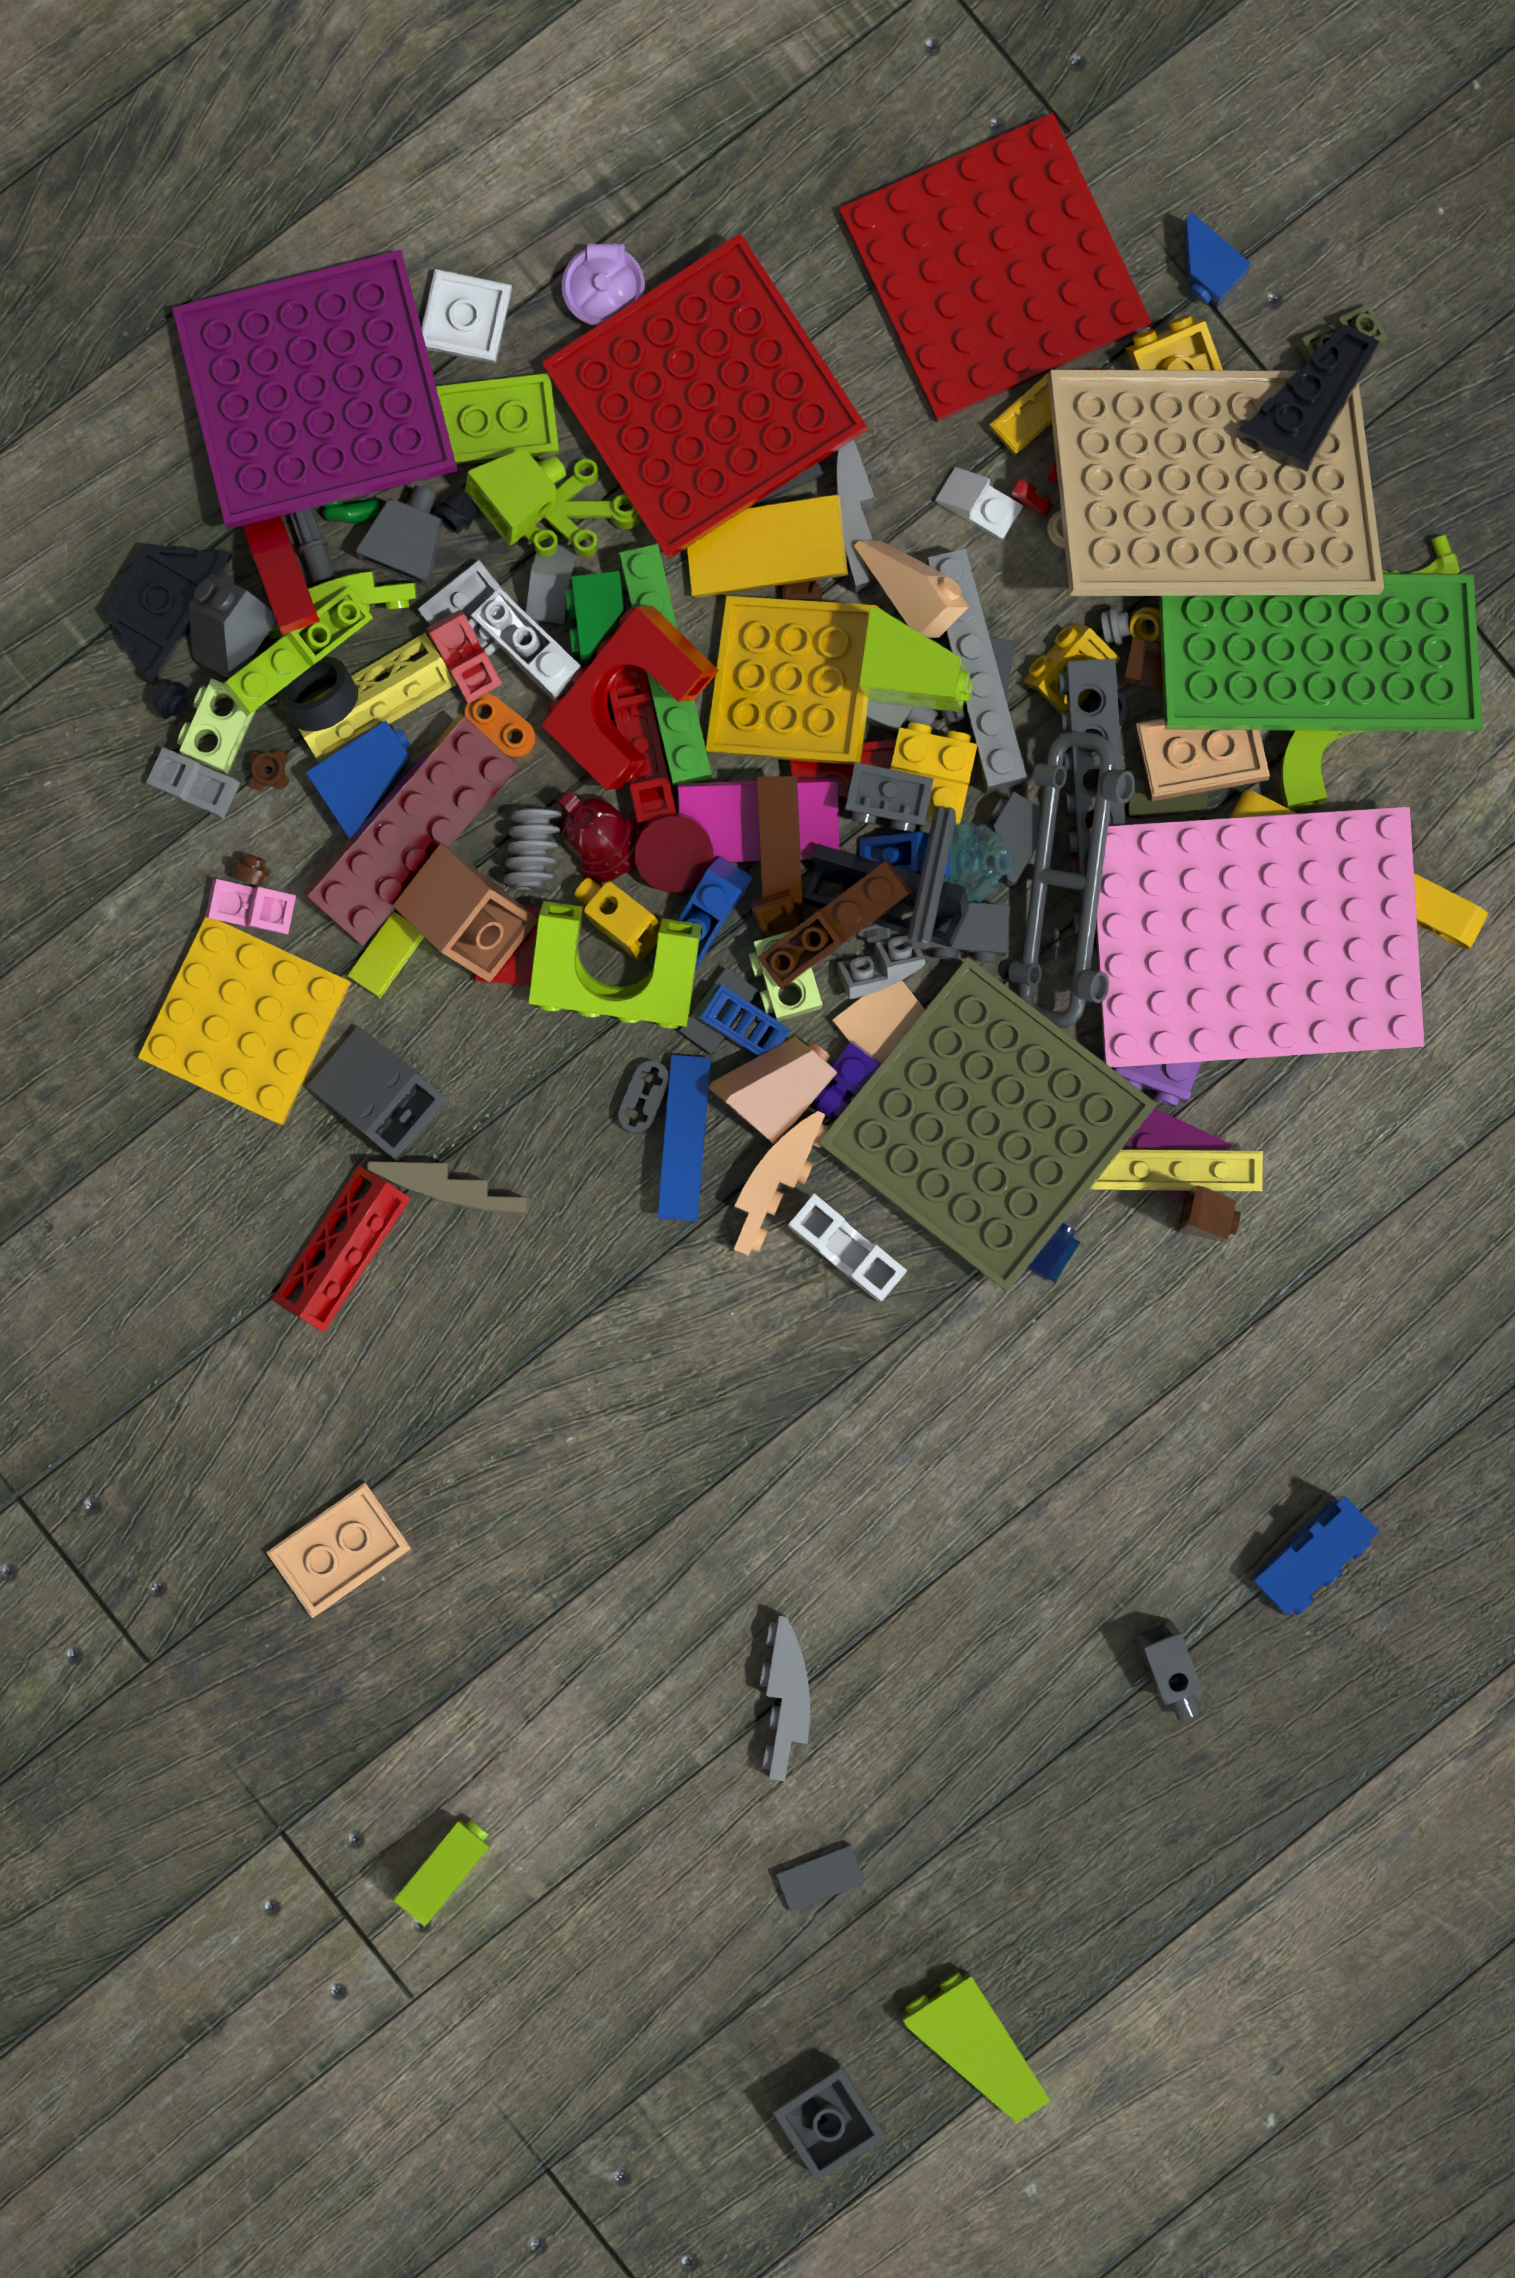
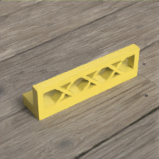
M426 633L351 676L358 688V700L353 710L341 722L320 731H303L301 729L299 731L318 763H321L385 720L388 724L394 722L452 688L456 683ZM426 649L428 654L415 662L410 661L411 657ZM385 672H390L389 677L380 682H375L377 677ZM333 687L321 693L320 695L314 697L306 703L320 699L321 697L325 696Z

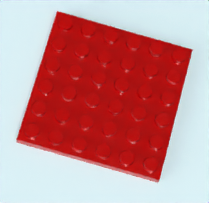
M1054 113L1048 114L839 208L841 218L936 422L942 421L1049 373L1050 370L1058 369L1151 327L1152 322Z
M741 233L542 362L668 560L868 431L866 424Z

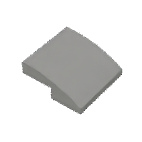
M478 559L416 608L429 626L461 610L488 656L500 647L471 616L498 588L502 590Z

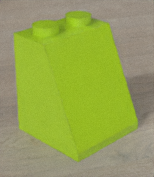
M870 607L859 684L863 694L869 698L868 702L963 712L964 701H971L973 678H969L970 672L966 670L961 657L881 609Z

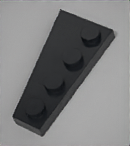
M1344 324L1311 356L1310 361L1299 372L1296 371L1286 381V385L1273 398L1270 397L1260 407L1259 412L1249 422L1246 421L1237 430L1236 438L1307 472L1376 353L1380 341Z

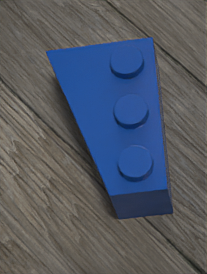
M1346 1496L1334 1497L1250 1581L1283 1615L1288 1616L1294 1612L1298 1616L1314 1601L1311 1594L1322 1584L1328 1587L1343 1572L1340 1567L1351 1557L1353 1559L1359 1557L1371 1545L1370 1540L1379 1530Z

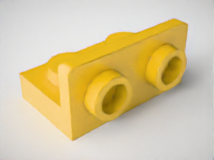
M1076 623L1065 627L1056 636V644L1046 655L1039 657L1033 662L1029 668L1030 674L1024 679V683L1028 687L1038 690L1060 714L1061 711H1067L1066 695H1059L1058 671H1065V663L1067 661L1115 659L1117 663L1120 660L1090 627ZM1086 690L1079 694V706L1092 691Z

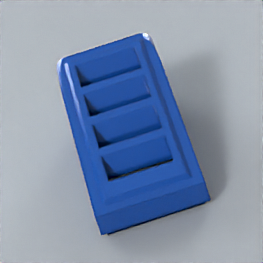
M718 984L698 1016L699 1019L755 1057H759L781 1045L790 1031L789 1028L721 984ZM726 1000H729L732 1004L721 1021L715 1019ZM740 1009L744 1010L745 1012L734 1030L729 1028ZM755 1018L758 1020V1023L746 1039L743 1035ZM769 1027L770 1029L768 1030V1032H767L766 1035L764 1036V1038H763V1040L761 1041V1043L759 1044V1046H757V1044L759 1043L760 1039L762 1038V1036H763L764 1033L766 1032L767 1028Z

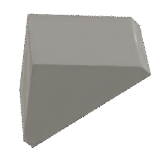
M542 541L539 543L540 546L545 548L553 544ZM558 545L557 552L551 557H542L536 553L530 574L526 614L534 621L564 626L567 614L565 589L572 588L571 576H574L578 558L574 547Z

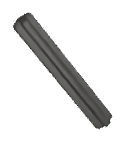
M939 806L934 810L907 938L909 946L913 949L926 950L930 946L956 822V812L951 807Z

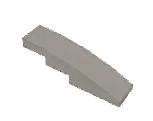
M852 440L838 449L836 488L841 502L847 568L856 594L870 589L871 584L864 560L854 545L858 541L873 540L862 509L874 504V494L855 441Z

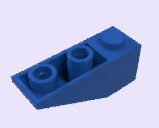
M720 856L707 869L678 921L702 924L696 970L753 876Z

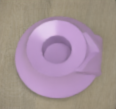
M589 243L586 249L571 259L562 278V293L570 311L580 320L598 326L644 296L645 280L638 262L625 251L624 244Z

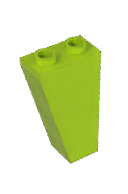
M959 1972L951 1975L939 1984L942 1991L929 1999L923 1994L905 2006L908 2013L903 2015L902 2019L907 2028L1016 2123L1051 2101L970 1973L963 1977Z

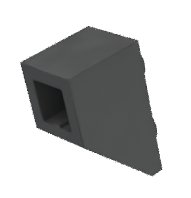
M970 902L968 904L969 910L952 947L930 942V946L925 950L934 952L933 958L957 960L958 954L973 955V961L997 963V957L1004 958L1007 953L1010 905ZM952 918L938 930L946 933Z

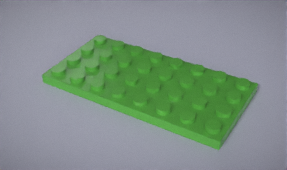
M1383 574L1384 589L1380 595L1159 596L1165 730L1480 731L1483 723L1474 575Z

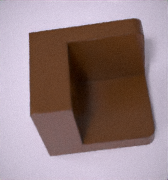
M1132 639L1122 684L1163 692L1161 644Z

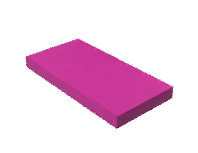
M837 778L797 779L801 860L813 859L812 856L818 844L839 850ZM757 781L678 784L679 813L698 820L707 830L713 846V863L719 856L728 862L760 861Z

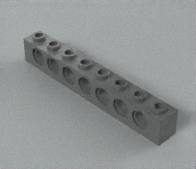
M1115 659L1067 661L1065 663V671H1058L1059 695H1066L1067 711H1061L1060 714L1062 734L1067 731H1095L1112 744L1116 754V769L1122 770ZM1082 691H1092L1097 695L1099 705L1096 711L1088 713L1079 707L1078 696ZM1070 747V751L1065 752L1063 766L1066 768L1067 775H1071L1072 791L1065 792L1067 815L1074 814L1075 830L1068 831L1069 855L1076 854L1077 870L1070 872L1086 875L1090 847V830L1085 825V816L1090 810L1095 808L1096 792L1093 793L1086 790L1082 779L1088 770L1099 772L1100 756L1097 752L1091 753L1083 748ZM1111 802L1109 826L1125 825L1124 803ZM1071 889L1072 894L1079 895V910H1073L1074 934H1078L1084 891ZM1093 946L1090 969L1098 971L1097 950Z

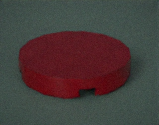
M683 813L660 815L652 818L641 828L634 842V860L640 876L650 886L663 892L680 893L694 888L700 883L707 869L713 863V846L707 830L698 820Z

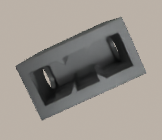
M416 485L408 504L390 498L359 544L356 551L359 560L410 581H416L417 584L428 588L431 583L443 532L442 520L429 514L437 494Z
M1167 1620L1133 1634L1154 1689L1164 1705H1172L1177 1720H1184L1198 1714L1200 1710L1194 1694L1201 1692L1202 1687L1183 1635L1171 1620ZM1178 1673L1175 1679L1169 1681L1173 1674Z

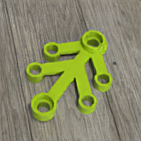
M543 459V460L539 461V462H538V465H539L540 463H542L543 461L547 460V459ZM582 459L576 463L574 475L557 489L555 507L544 517L551 526L574 545L575 552L582 557H590L596 553L598 549L597 536L591 530H581L569 518H611L616 527L625 530L636 527L641 521L640 515L626 494L615 497L613 501H570L585 486L593 485L598 479L597 464L590 459ZM590 469L593 473L590 476H582L580 471ZM622 505H630L632 506V509L624 512L621 511L619 507ZM535 525L524 535L534 545L536 553L542 557H551L558 550V538L553 531H541ZM585 539L592 541V545L589 547H582L579 543ZM543 540L553 542L550 547L546 548L539 545Z

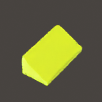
M393 911L350 971L348 977L381 999L424 936L408 920Z

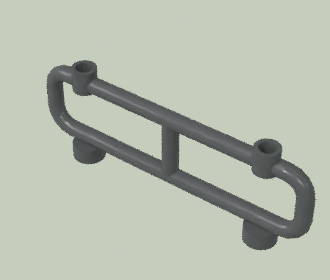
M1067 731L1059 735L1051 744L1047 763H1038L1034 770V782L1037 786L1044 787L1023 957L1022 960H1014L1011 963L1008 973L1009 980L1012 983L1019 984L1018 996L1059 1028H1067L1075 1024L1083 1014L1086 1001L1100 1003L1105 999L1109 990L1107 974L1103 971L1090 969L1111 802L1127 803L1131 799L1135 788V780L1132 773L1116 769V754L1112 744L1103 736L1081 731ZM1070 747L1093 749L1100 756V769L1086 875L1050 869L1059 792L1067 779V771L1063 766L1065 752ZM1048 885L1084 891L1070 1003L1064 1012L1041 1009L1034 1002V989L1039 984L1042 976L1038 957Z

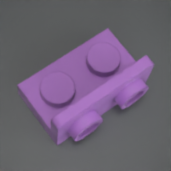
M1201 1061L1114 1067L1113 1070L1139 1090L1143 1088L1156 1093L1155 1100L1177 1107L1179 1102L1186 1104L1189 1101L1191 1089Z

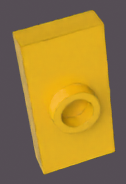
M1048 374L989 426L1015 457L1052 425Z

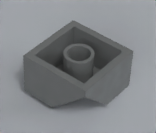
M841 2063L805 2085L773 2111L774 2116L816 2182H819L886 2138L883 2128Z

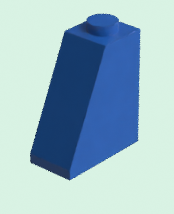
M386 720L306 772L349 839L387 797L410 761L409 755L405 750L411 746L410 742L399 726L391 729Z

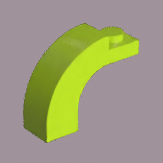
M1296 730L1285 749L1280 765L1279 789L1282 805L1292 811L1323 805L1327 799L1321 772V759L1324 750L1333 741L1341 737L1366 731Z

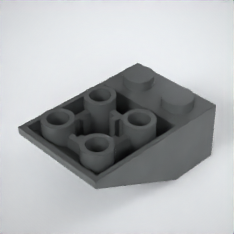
M359 1026L355 1028L307 1085L311 1091L397 1162L401 1161L449 1104V1100Z

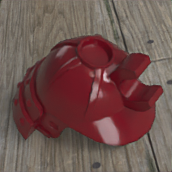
M566 789L556 799L564 809L561 812V817L558 819L557 827L560 828L559 835L564 843L582 860L580 864L583 867L582 874L584 879L591 878L595 883L613 881L630 871L636 864L634 860V842L643 824H638L637 820L632 821L630 818L625 819L610 802L601 796L586 794L576 797L571 790Z

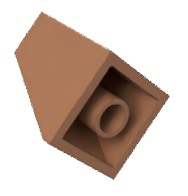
M440 843L393 905L441 953L489 983L538 921L533 914L469 861Z

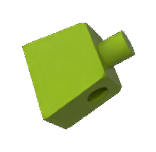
M521 449L468 471L465 491L506 543L511 546L555 507L558 491L554 483L565 477L566 471L556 456H552L538 465L527 450Z

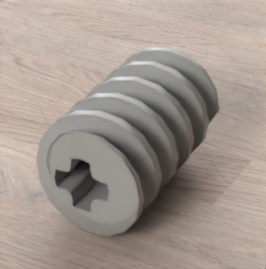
M524 808L523 810L512 812L511 820L520 826L512 827L509 830V836L518 841L509 843L507 846V851L517 857L509 858L505 862V866L509 870L514 871V873L504 875L503 882L506 885L530 893L548 894L553 892L542 886V882L554 879V874L545 871L544 866L556 863L555 858L546 855V850L558 848V843L547 838L549 834L560 832V828L550 824L549 821L552 818L561 817L562 813L543 808Z

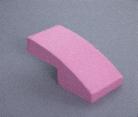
M214 879L212 881L206 914L207 918L220 920L224 923L287 935L289 933L296 895Z

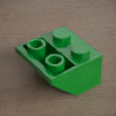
M619 571L571 576L573 588L565 589L569 620H577V627L570 628L574 659L581 658L583 667L589 666L597 657L595 650L600 643L608 637H613L621 627L619 620L624 615Z

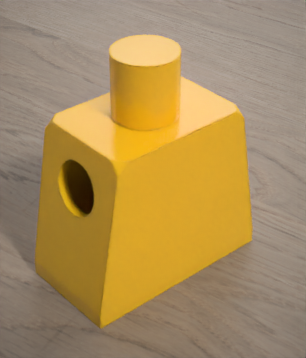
M586 878L578 886L574 896L586 905L584 913L591 923L641 964L658 942L660 923L656 917L610 881L606 882L603 887H600L591 878Z

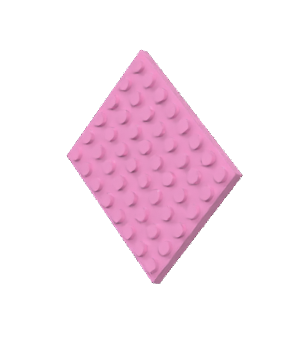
M1410 807L1108 826L1096 919L1098 971L1105 972L1109 978L1107 996L1100 1002L1104 1063L1109 1067L1424 1047ZM1092 827L1089 828V830H1090V839H1091Z

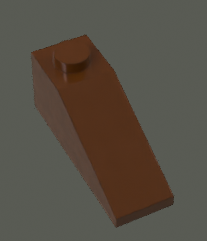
M1196 1185L1185 1194L1177 1232L1226 1242L1229 1234L1236 1235L1241 1212L1235 1211V1200L1204 1186Z

